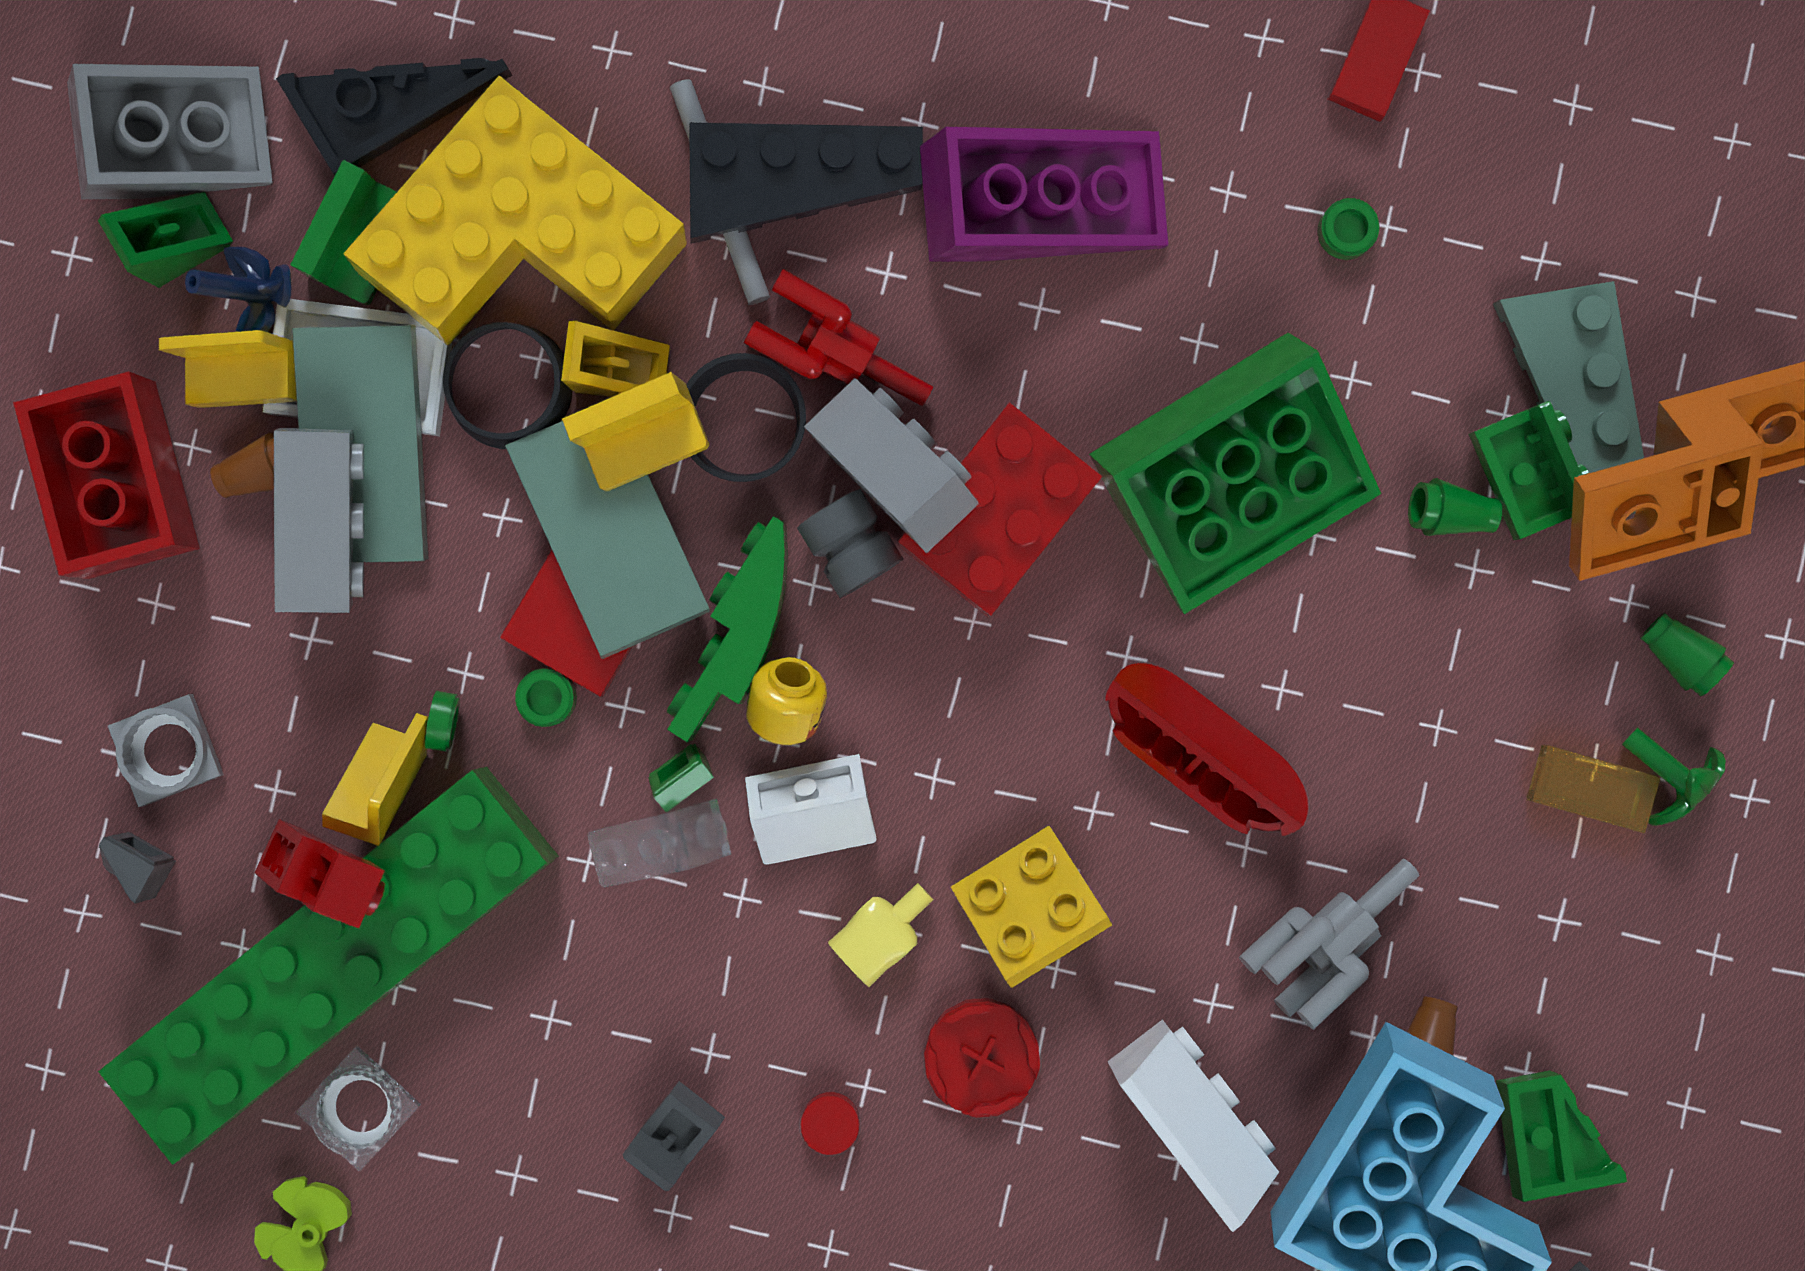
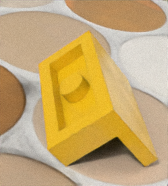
M260 330L159 338V351L185 358L186 405L206 408L297 402L292 340Z
M672 372L562 418L570 441L585 449L598 486L604 491L620 487L702 452L709 447L708 439L687 385Z
M416 713L406 733L372 723L322 813L323 827L377 846L380 845L427 756L428 749L425 748L427 716Z

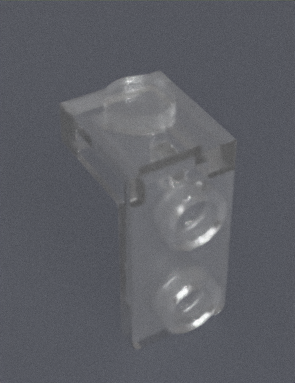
M717 798L695 803L664 814L596 829L588 833V841L599 883L604 888L690 870L731 855L727 838V826L722 818Z

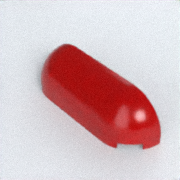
M1147 663L1131 664L1120 670L1107 690L1105 701H1108L1111 717L1115 723V727L1112 730L1113 734L1125 748L1224 824L1238 832L1248 834L1250 828L1261 831H1281L1282 836H1286L1299 830L1304 825L1309 809L1305 788L1295 770L1278 752L1174 673Z

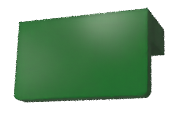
M343 160L290 265L307 277L361 304H371L378 289L357 273L343 253L397 191L376 182L365 170Z

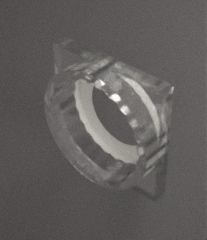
M356 1046L335 1070L321 1082L314 1093L295 1113L313 1129L317 1138L324 1146L342 1155L360 1172L422 1104L359 1046ZM357 1080H367L378 1085L383 1090L388 1103L387 1114L383 1122L375 1129L367 1132H355L348 1129L341 1123L336 1113L338 1094L347 1084Z

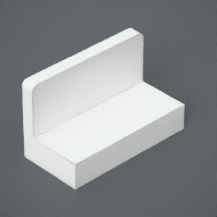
M859 754L745 777L750 822L764 864H773L871 844L877 840Z

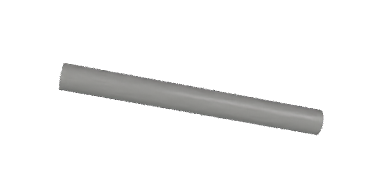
M686 79L671 85L670 90L689 140V122H707L693 83L690 79ZM738 230L724 233L723 236L748 305L758 304L769 299L770 295L747 232L738 233Z

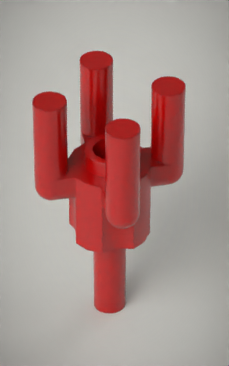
M782 269L771 291L813 313L808 324L796 343L756 321L745 338L744 344L808 379H816L824 372L848 385L854 378L858 380L861 374H864L920 406L925 404L933 386L874 354L873 352L880 340V336L851 321L852 312L847 304Z

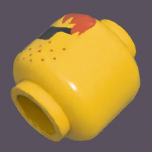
M786 657L769 661L758 668L752 679L746 705V717L752 730L764 740L775 744L794 745L805 742L816 733L821 723L827 699L826 682L817 670L798 658Z

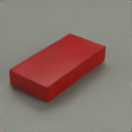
M1370 0L1327 100L1381 122L1388 111L1430 10L1407 0Z

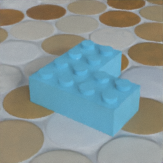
M1385 1022L1270 1211L1274 1247L1320 1271H1546L1552 1263L1539 1225L1457 1184L1505 1109L1494 1077Z

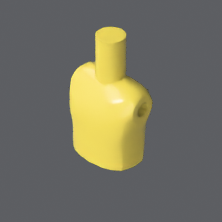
M919 883L907 892L894 906L881 897H872L856 912L848 924L828 941V944L861 981L870 987L887 969L899 962L917 945V935L910 922L934 899Z

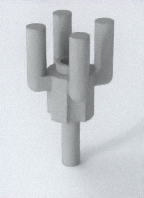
M1402 859L1356 902L1348 894L1340 892L1314 917L1305 909L1294 907L1243 952L1239 959L1253 974L1262 969L1264 974L1276 985L1280 984L1305 960L1310 967L1277 996L1274 1002L1288 1017L1297 1012L1300 1018L1314 1030L1368 979L1369 969L1358 957L1381 937L1378 930L1379 926L1374 918L1420 876L1419 872L1409 861Z

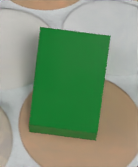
M205 192L101 214L98 219L100 226L127 272L157 288L162 287L217 255L233 243L231 236Z

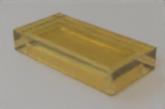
M1541 745L1526 800L1632 831L1645 833L1661 777L1553 746Z

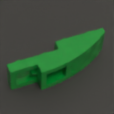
M774 516L767 527L760 522L756 524L741 548L740 552L748 557L736 576L727 572L709 599L711 603L716 605L710 617L730 630L725 638L717 633L713 636L698 660V664L705 667V670L694 687L684 683L667 709L666 713L674 717L667 730L686 742L694 740L722 694L738 705L745 702L750 691L752 679L758 668L764 665L771 649L781 617L788 568L787 526Z

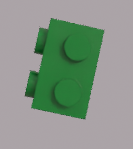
M1549 400L1468 434L1494 496L1501 501L1502 515L1513 540L1525 538L1572 518L1574 477L1588 474L1589 471L1583 464H1577L1569 446V443L1572 441L1570 425L1560 410H1554Z

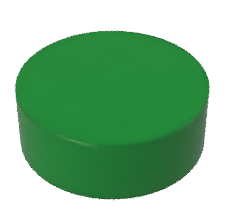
M1356 198L1341 199L1333 203L1321 216L1317 228L1319 242L1329 255L1337 259L1351 260L1358 258L1376 242L1380 227L1379 220L1374 209L1366 202Z
M538 669L530 672L520 681L516 690L515 701L519 713L527 722L539 727L558 725L570 717L576 706L577 693L571 679L554 669Z
M441 691L435 692L427 722L425 748L445 752L451 749L460 708V698L457 694Z

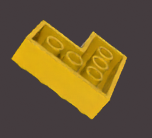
M498 76L343 254L360 276L449 346L523 259L614 331L687 245L684 223L502 77Z

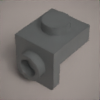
M679 1081L641 1127L624 1151L623 1158L661 1189L669 1191L677 1182L686 1166L717 1131L725 1117Z

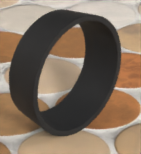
M508 322L482 325L463 336L450 352L443 374L445 398L458 424L475 440L498 449H506L505 445L561 422L570 407L573 390L561 381L564 353L559 346L546 334L537 329ZM514 329L535 339L549 356L554 371L552 398L543 414L531 425L521 430L510 433L484 431L468 422L455 406L452 392L455 367L464 351L478 338L494 331Z
M736 353L721 356L708 362L690 378L686 385L694 406L696 407L704 390L716 379L726 374L738 371H751L766 375L785 389L794 405L797 423L793 443L778 463L767 470L754 474H736L725 471L709 461L703 452L690 457L698 466L715 477L727 481L749 482L772 475L784 467L795 455L805 432L806 409L798 385L785 369L772 360L759 355Z

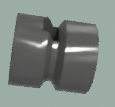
M861 489L855 490L836 500L797 527L812 554L827 558L828 563L823 572L840 599L873 581L904 560L888 532L875 531L873 528L878 516Z

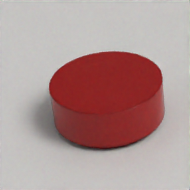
M825 1092L815 1096L808 1102L802 1114L801 1133L805 1142L811 1149L821 1154L835 1155L844 1152L857 1138L860 1123L858 1110L848 1097L840 1093Z

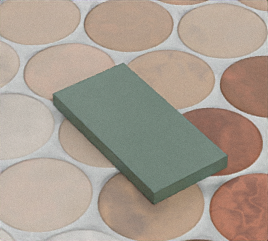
M416 326L292 328L299 429L353 430V444H364V480L353 479V503H364V539H353V562L427 560L428 543Z
M563 421L505 445L601 659L710 612L709 606L648 475L610 491L600 489L585 449L570 441Z

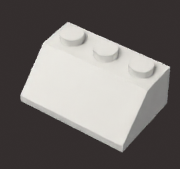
M1162 1019L1111 1058L1108 1064L1122 1089L1225 1224L1234 1232L1244 1223L1278 1175L1279 1171L1267 1157L1276 1148L1255 1120L1244 1127L1231 1110L1240 1101L1219 1073L1210 1080L1205 1076L1196 1064V1061L1203 1057L1204 1054L1183 1026L1173 1033Z

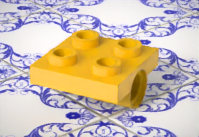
M1050 826L1042 829L951 886L959 903L1011 988L1112 926L1108 916Z

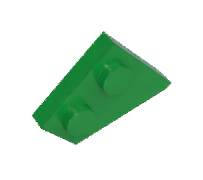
M1544 1071L1496 1080V1085L1505 1107L1501 1114L1512 1197L1522 1202L1627 1182L1625 1171L1620 1164L1611 1160L1599 1142L1598 1137L1601 1136L1589 1116L1584 1115L1578 1109L1576 1097L1561 1074Z

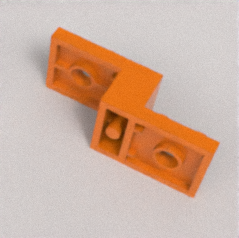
M1805 361L1659 401L1653 456L1574 477L1569 567L1577 579L1582 581L1751 534L1759 478L1805 465ZM1772 421L1770 428L1764 430V428ZM1636 511L1634 518L1626 520L1631 513Z

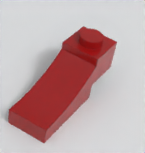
M280 819L254 872L277 893L301 901L315 913L356 928L360 927L365 915L371 916L375 912L382 899L385 887L384 882L381 881L384 870L371 861L349 853L307 832L301 827Z

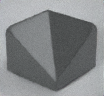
M130 832L103 837L99 844L105 869L118 878L125 893L135 904L156 898L176 862L173 856Z

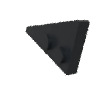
M485 58L460 59L461 64L426 67L422 62L375 66L369 71H358L353 68L336 69L332 75L298 77L295 73H286L277 77L276 80L332 173L336 175L343 160L360 168L480 96L498 76L506 80L513 75L503 59L489 61Z

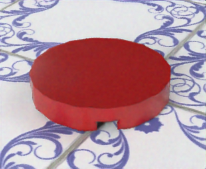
M990 998L964 1000L945 1010L930 1028L924 1047L926 1077L936 1096L945 1104H949L953 1109L975 1118L999 1116L1020 1105L1029 1094L1028 1091L1032 1088L1040 1069L1038 1041L1027 1019L1009 1004Z

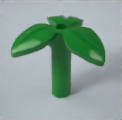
M1636 728L1622 744L1676 789L1677 797L1671 806L1664 811L1644 818L1650 825H1664L1685 817L1712 791L1725 772L1726 760L1724 754L1713 747H1710L1704 767L1689 770L1639 728Z

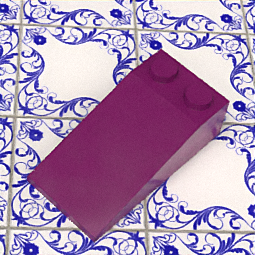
M944 127L920 146L929 262H983L1163 249L1169 246L1159 131Z

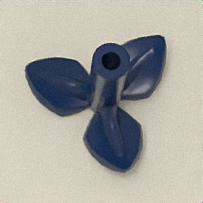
M246 247L224 248V254L233 275L194 269L187 273L185 287L191 294L240 300L248 303V306L240 316L236 332L254 330L268 332L275 321V310L272 302L274 301L284 308L290 302L292 282L289 266L287 264L276 266L270 276L269 260L259 252Z

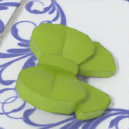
M305 1176L287 1179L273 1191V1199L297 1220L293 1223L292 1228L262 1222L255 1227L254 1244L261 1258L267 1260L272 1255L273 1262L284 1271H323L327 1265L328 1258L322 1242L327 1237L328 1231L344 1225L352 1215L351 1201L339 1189L319 1182L307 1185L308 1179Z

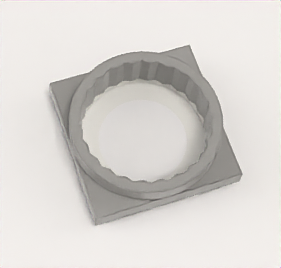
M188 694L160 706L143 710L134 716L108 725L116 747L118 767L123 777L129 782L138 807H143L224 775L193 694ZM165 724H175L185 728L192 735L196 745V755L191 766L183 773L174 776H165L155 772L147 763L144 754V746L149 734L157 727Z

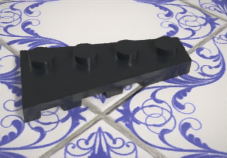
M689 122L690 244L710 240L711 236L736 230L740 233L762 228L763 224L792 217L800 219L817 215L819 211L843 205L851 207L920 191L923 186L920 146L923 144V127Z

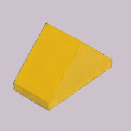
M569 321L561 381L575 393L613 397L666 374L670 345L578 321Z

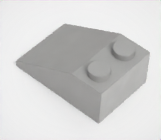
M119 64L72 65L67 87L81 199H144L266 186L273 183L259 67Z

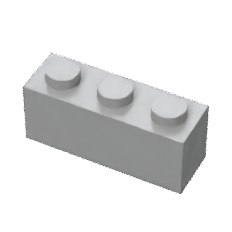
M854 378L804 427L825 452L928 553L979 504L965 486V483L972 476L949 451L938 457L932 451L937 443L915 419L904 425L899 420L904 412L882 388H879L872 394Z
M278 428L274 430L275 612L350 613L353 606V597H364V562H353V539H364V503H353V479L364 480V444H353V430Z

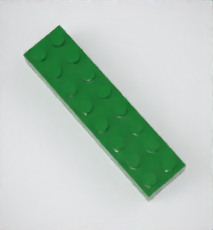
M488 767L473 769L363 857V859L371 861L384 870L381 881L384 882L385 887L377 909L371 916H364L359 928L315 913L304 905L98 1072L170 1163L174 1165L214 1136L559 856Z

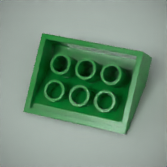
M1290 333L1279 337L1089 454L1097 471L1103 476L1102 480L1114 503L1184 615L1381 494L1318 350Z

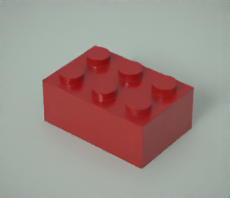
M128 371L13 402L59 576L90 579L200 549L155 381Z
M1010 402L961 462L972 476L965 483V486L979 504L928 553L906 532L898 541V547L987 618L995 612L1103 477Z

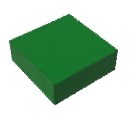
M695 743L684 748L650 773L648 777L653 797L665 812H668L714 778L706 756Z

